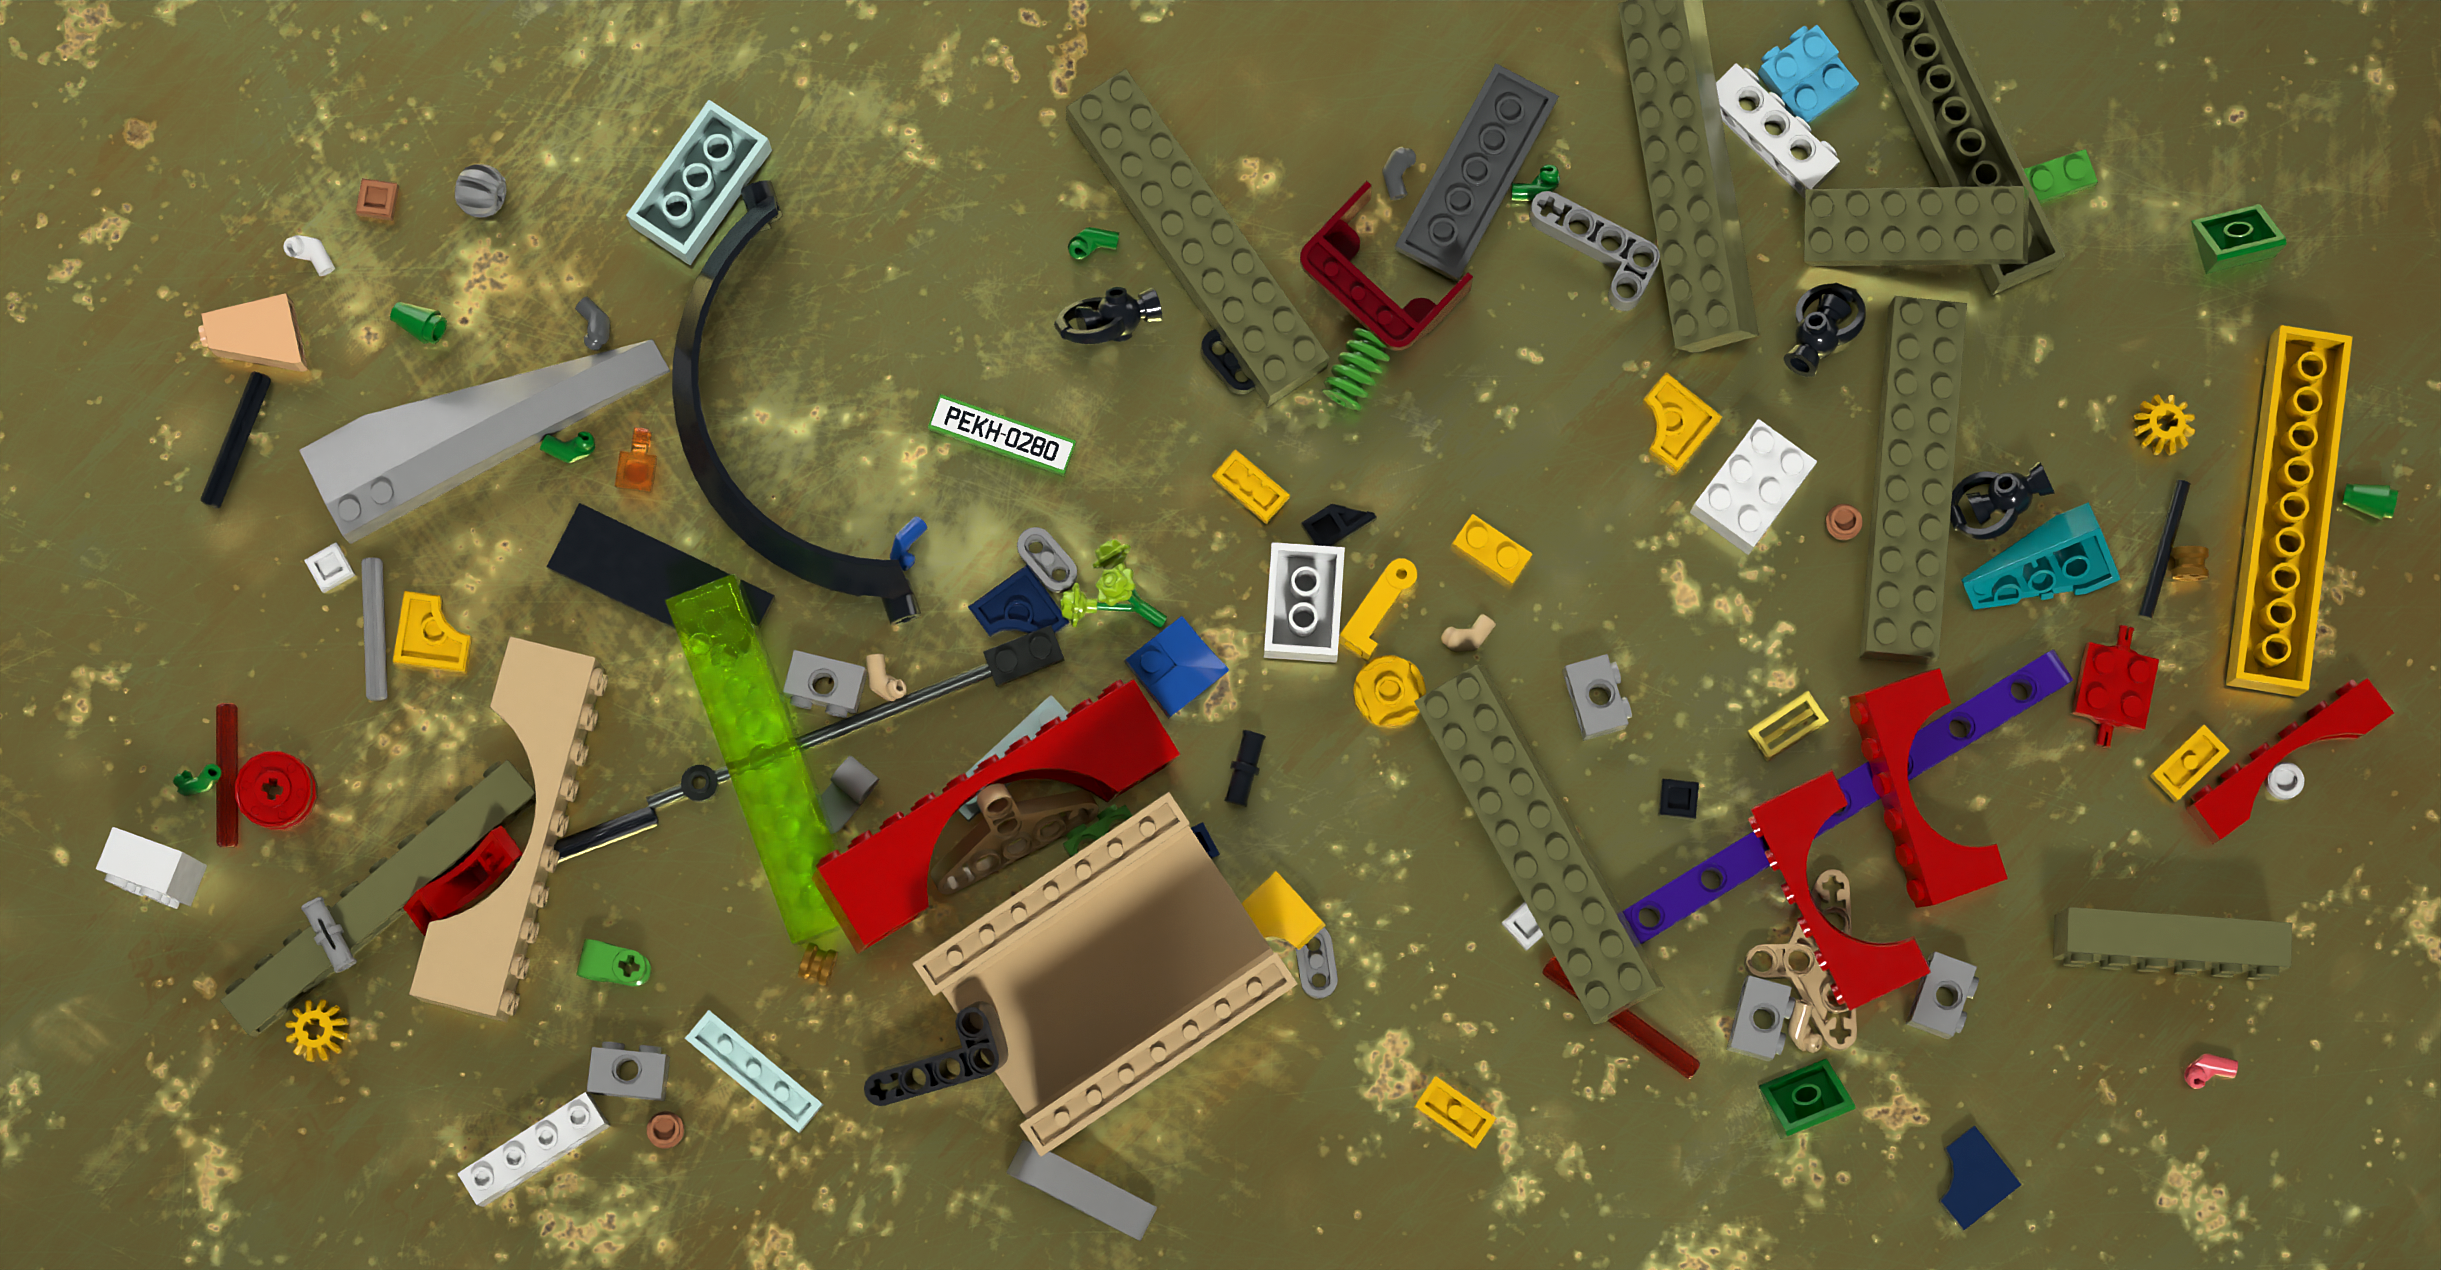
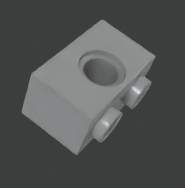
M794 650L783 693L786 698L791 699V705L804 709H811L812 704L826 707L825 713L846 718L847 713L856 715L858 712L868 673L863 666ZM824 677L831 678L834 681V687L831 692L819 694L815 691V684L819 679Z
M1605 654L1565 666L1562 673L1583 741L1626 729L1629 724L1627 719L1632 718V712L1627 697L1621 698L1617 684L1621 683V676L1616 662L1610 663L1608 655ZM1594 688L1603 689L1608 695V702L1604 705L1593 703L1589 697V691Z
M1933 952L1927 959L1931 973L1921 977L1906 1024L1949 1039L1954 1036L1955 1032L1961 1033L1964 1027L1967 1012L1962 1010L1966 998L1972 999L1977 989L1979 978L1974 976L1977 966L1938 952ZM1939 987H1945L1952 992L1953 1002L1951 1006H1943L1937 1001L1936 992Z
M1747 976L1743 982L1726 1050L1765 1061L1773 1060L1775 1054L1781 1055L1786 1039V1033L1781 1032L1784 1018L1790 1019L1795 1004V998L1790 997L1792 987ZM1764 1010L1770 1014L1772 1024L1769 1029H1760L1755 1025L1753 1020L1755 1011Z
M602 1042V1048L592 1047L587 1084L588 1093L665 1101L670 1057L666 1054H661V1047L639 1045V1052L624 1050L625 1044L616 1042ZM627 1061H635L638 1065V1074L632 1080H623L620 1076L621 1066Z

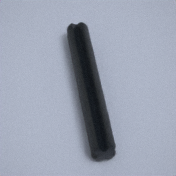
M253 371L250 374L201 496V502L209 507L220 508L271 383V379L263 373Z
M648 806L557 840L556 844H554V850L559 851L558 863L656 827L659 824L655 809H650Z

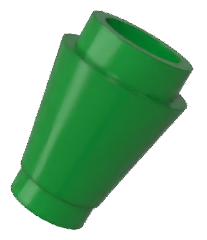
M401 301L394 305L390 314L391 321L395 322L423 344L429 342L436 344L439 342L447 326V320L441 316L440 311Z
M2346 483L2342 505H2347L2380 520L2383 517L2392 519L2399 491L2390 489V485H2353Z

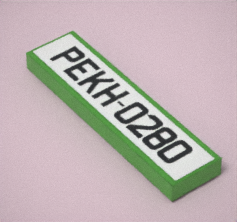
M942 394L938 398L928 425V430L1064 477L1077 444L1073 439Z

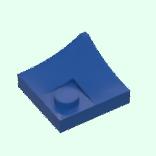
M1183 616L1124 660L1125 664L1168 719L1229 671L1227 666L1204 643Z

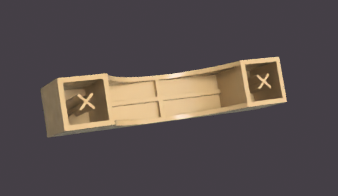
M509 637L490 708L510 725L528 755L533 771L536 792L535 818L532 832L520 861L503 884L488 898L461 914L429 922L409 995L420 1001L506 1023L509 1015H515L520 999V994L515 993L519 979H525L530 959L525 957L529 943H535L539 932L540 923L535 922L539 908L545 907L549 896V887L545 886L549 872L554 873L558 864L559 851L554 850V844H556L559 837H564L569 823V816L565 815L568 801L574 802L579 781L575 780L578 766H584L589 746L584 745L588 731H594L598 719V710L594 709L597 697L604 695L608 683V675L604 674L605 669L595 657Z

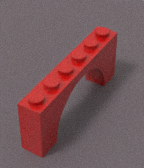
M1940 668L1921 672L1848 697L1851 705L1850 715L1853 722L1857 725L1862 739V753L1869 761L1873 773V787L1881 798L1885 810L1884 821L1892 832L1896 845L1895 855L1899 864L1903 866L1907 879V892L1911 900L1914 901L1915 907L1934 906L2007 880L2008 877L1997 844L1969 847L1944 838L1932 829L1921 816L1910 792L1907 766L1913 739L1921 725L1930 715L1951 703Z
M1831 769L1753 806L1751 811L1754 816L1748 818V821L1756 837L1764 836L1770 848L1764 853L1772 870L1777 871L1780 869L1786 880V883L1782 884L1781 888L1789 904L1797 903L1803 915L1797 918L1805 937L1813 936L1819 949L1813 953L1822 971L1830 970L1836 982L1830 985V988L1838 1004L1846 1003L1849 1011L1931 973V969L1914 936L1887 943L1857 939L1831 924L1814 902L1807 880V857L1810 846L1825 821L1835 812L1848 805V800Z

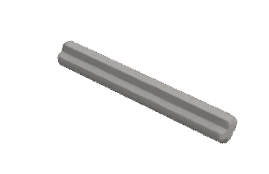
M372 557L365 558L361 562L366 697L371 701H381L388 697L383 562L380 558Z

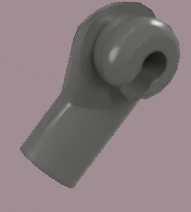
M1399 147L1393 150L1382 170L1390 200H1399L1408 195L1402 175L1406 168H1410L1416 162V154L1410 148Z
M586 296L576 305L575 310L588 321V334L584 336L585 345L591 350H599L609 339L610 319L607 314Z

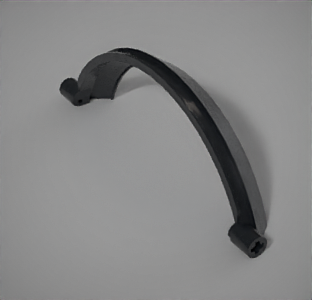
M764 180L752 183L741 190L747 213L726 234L700 272L685 305L677 332L672 369V395L675 420L683 451L693 475L709 503L724 522L748 546L773 564L807 582L857 597H881L891 626L913 621L921 616V612L910 580L905 577L899 560L859 558L833 552L811 544L784 530L753 505L734 483L719 459L709 436L702 411L699 389V355L709 309L729 268L749 241L760 231L772 229L770 223L777 221L783 215L772 182Z

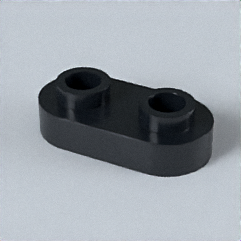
M1216 329L1209 331L1204 336L1201 344V355L1204 361L1230 391L1236 394L1252 392L1256 386L1252 380L1248 378L1247 381L1240 382L1235 378V374L1242 371L1237 358L1226 347ZM1216 344H1221L1225 348V353L1217 355L1212 351V347Z

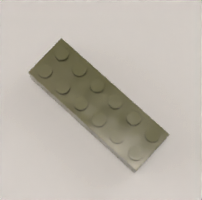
M2025 186L1805 189L1804 262L1810 266L2028 264L2029 191Z
M2068 907L2055 915L2053 959L2064 960V966L2086 967V963L2100 962V968L2120 970L2123 969V966L2133 964L2137 965V971L2160 972V969L2174 967L2175 974L2195 975L2197 971L2211 970V976L2234 977V974L2246 972L2248 973V979L2270 980L2271 976H2279V972L2291 968L2292 923L2077 907Z

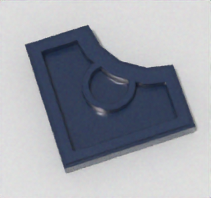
M1028 565L968 606L989 637L1002 631H1019L1029 634L1050 625L1054 634H1057L1070 624L1067 618L1062 617V611Z
M1972 1126L1944 1148L1951 1162L1952 1178L1948 1191L1939 1202L1962 1231L2022 1185L1976 1126Z

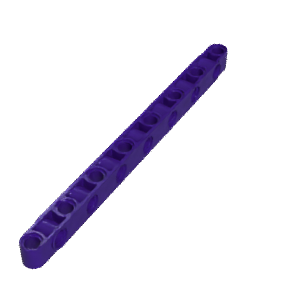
M2050 650L1917 731L1908 757V782L2073 681V678L2055 650ZM2012 684H2021L2026 688V700H2018L2012 695ZM1951 721H1959L1965 726V737L1958 738L1950 732L1949 724ZM1869 761L1838 779L1848 800V805L1843 807L1842 812L1834 813L1818 830L1814 839L1881 799L1873 787V773ZM1754 831L1623 910L1622 912L1640 944L1645 943L1768 868L1770 864L1764 852L1769 849L1764 845V836L1757 838ZM1705 871L1716 873L1720 880L1718 888L1709 889L1705 887L1701 881L1702 873ZM1640 910H1653L1658 918L1656 926L1646 927L1642 925L1639 920Z

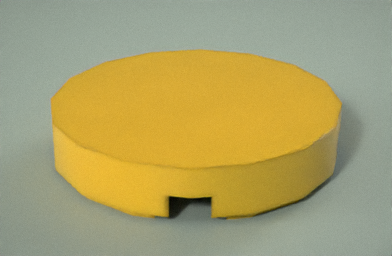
M1394 655L1376 657L1366 663L1356 677L1353 689L1355 706L1362 717L1375 726L1388 729L1402 727L1415 719L1420 712L1414 701L1426 695L1424 677L1413 663Z

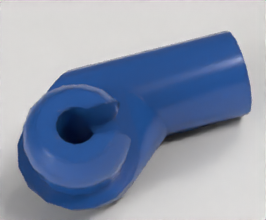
M917 516L895 535L891 549L890 560H899L903 571L909 570L916 560L915 556L908 552L911 544L927 530L926 523Z

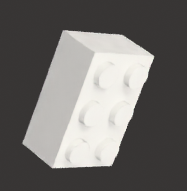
M1758 419L1695 502L1690 513L1749 555L1812 471L1817 461Z
M1272 542L1264 658L1337 662L1345 547Z
M112 827L96 869L106 874L104 879L106 882L112 883L125 891L142 897L145 895L156 902L178 909L180 903L191 907L207 865L184 852Z

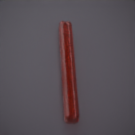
M1555 957L1551 958L1542 971L1543 975L1579 1000L1558 960ZM1628 1009L1607 1020L1685 1078H1692L1699 1069L1700 1062Z

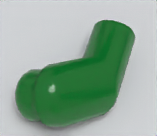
M1550 164L1544 165L1540 169V174L1532 183H1512L1511 200L1533 201L1536 195L1541 192H1553L1560 182L1558 168Z
M1087 227L1069 241V254L1072 258L1081 260L1098 247L1117 250L1120 232Z
M586 431L579 432L578 437L566 442L547 434L540 446V450L566 463H574L588 457L594 451L595 439L591 433Z
M208 764L199 776L193 778L190 771L184 770L182 774L179 773L173 778V784L178 788L177 792L186 797L207 792L214 787L221 777V769L215 764Z

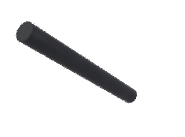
M2176 480L2138 617L2145 620L2153 619L2191 483L2185 480Z

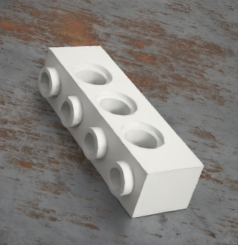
M1736 63L1716 82L1722 121L1805 199V189H1817L1835 171L1840 162L1837 158V152L1826 141L1820 142L1810 133V126L1798 116L1794 118L1785 109V103L1777 94L1773 92L1768 93L1759 85L1758 77L1750 69H1742ZM1745 98L1752 100L1756 105V109L1752 111L1744 110L1739 105V100ZM1775 123L1779 125L1782 133L1780 135L1769 134L1765 129V124ZM1794 147L1803 148L1807 152L1808 158L1804 160L1796 159L1791 154L1790 149Z
M584 1092L457 1174L476 1205L485 1207L610 1127V1124L592 1095Z

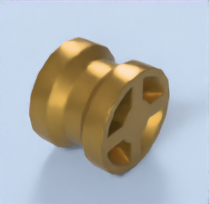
M2179 546L2172 548V557L2175 559L2172 579L2200 581L2209 578V570L2205 567V559L2209 557L2208 548L2202 546Z
M809 942L799 967L798 977L803 979L811 977L817 979L819 984L827 986L835 968L838 951L832 949L824 951L819 949L817 944Z

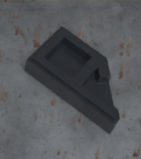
M1330 504L1301 522V526L1313 545L1334 547L1377 520V516L1373 512H1364L1341 505Z

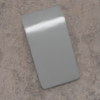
M849 756L835 771L830 780L832 783L810 807L809 813L832 832H839L874 790L880 779L855 758Z

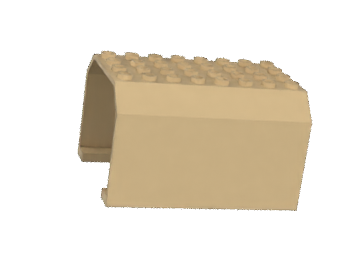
M1169 792L913 963V966L933 996L942 991L957 1015L961 1010L978 1001L987 1002L994 1007L1009 1054L1007 1062L995 1072L1027 1120L1021 1123L1020 1127L1040 1157L1297 985V982L1277 952L1274 953L1191 830L1190 822ZM971 1012V1024L977 1029H982V1017L976 1012ZM982 1048L981 1051L989 1063L993 1065L995 1061L993 1052L988 1048Z

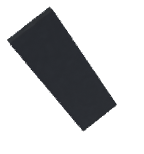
M581 503L578 504L547 565L549 570L742 662L775 599V595Z

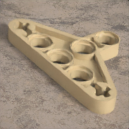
M1004 784L989 785L977 796V804L984 819L934 866L931 871V878L940 893H955L1065 836L1074 828L1082 824H1088L1097 816L1099 807L1092 794L1086 790L1014 802ZM1002 798V799H1001L999 802H997L996 804H993V805H990V806H989V804L992 803L993 801ZM1060 812H1064L1066 815L1062 817ZM1012 818V819H1011L1009 822H1007L1006 824H1003V825L999 826V825H1000L1002 822H1004L1005 820H1008V819ZM1050 822H1053V823H1052L1051 825H1049L1048 827H1045V828L1041 829V828H1042L1043 826H1045L1046 824H1048V823H1050ZM1018 839H1021V840L1018 841L1017 843L1008 846V845H1009L1010 843H1012L1013 841L1018 840ZM988 856L983 861L977 862L982 857ZM964 863L967 865L965 868L962 867Z
M1826 870L1816 879L1811 889V895L1824 916L1829 913L1840 915L1844 923L1841 931L1852 936L1850 885L1848 878L1839 870ZM1829 877H1834V882L1841 884V889L1837 890L1834 896L1835 903L1843 902V908L1838 906H1831L1826 909L1821 908V901L1824 903L1830 902L1829 890H1823L1822 884L1827 883ZM1797 921L1787 944H1762L1748 951L1744 961L1745 969L1749 975L1760 979H1789L1799 999L1813 1004L1810 1019L1817 1032L1821 1035L1824 1044L1832 1050H1845L1853 1045L1856 1040V1008L1849 1011L1846 1003L1842 1007H1834L1829 1003L1827 993L1830 985L1836 982L1830 970L1823 972L1813 953L1819 949L1813 936L1805 937ZM1793 951H1802L1807 955L1809 964L1804 971H1795L1789 965V955ZM1756 952H1765L1771 957L1772 966L1767 972H1759L1752 966V957ZM1827 1011L1833 1014L1848 1011L1849 1018H1841L1842 1030H1848L1849 1033L1848 1037L1842 1039V1044L1837 1043L1836 1037H1830L1829 1032L1836 1028V1017L1828 1020Z

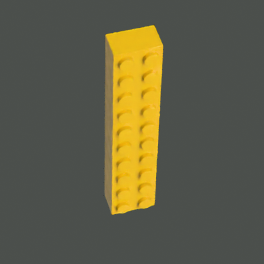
M2280 325L2270 335L2226 685L2296 697L2309 690L2353 336Z

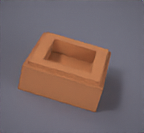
M362 178L355 213L358 216L393 221L399 185L392 182Z

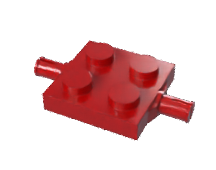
M2119 625L2116 645L2105 646L2088 642L2084 648L2071 714L2089 718L2096 724H2099L2095 743L2097 747L2111 748L2114 728L2126 727L2138 731H2143L2146 728L2159 659L2140 655L2130 649L2134 628L2126 625Z

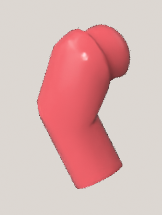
M2203 1054L2187 1066L2184 1073L2185 1081L2190 1087L2200 1089L2215 1074L2235 1078L2238 1061L2211 1054Z

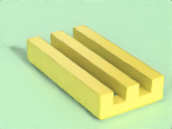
M1807 691L1748 730L1747 734L1755 741L1758 750H1761L1764 755L1763 757L1769 762L1826 724L1829 720L1809 691ZM1806 702L1810 707L1768 736L1762 738L1759 734ZM1815 714L1817 717L1816 721L1770 750L1768 747L1769 743Z

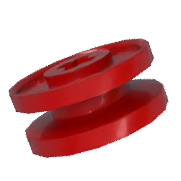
M267 751L250 758L240 769L235 781V800L241 813L251 822L271 830H288L301 824L312 813L317 801V782L312 770L300 759L281 751ZM279 785L283 787V792L281 795L276 794L275 799V796L269 794L271 786L276 787Z

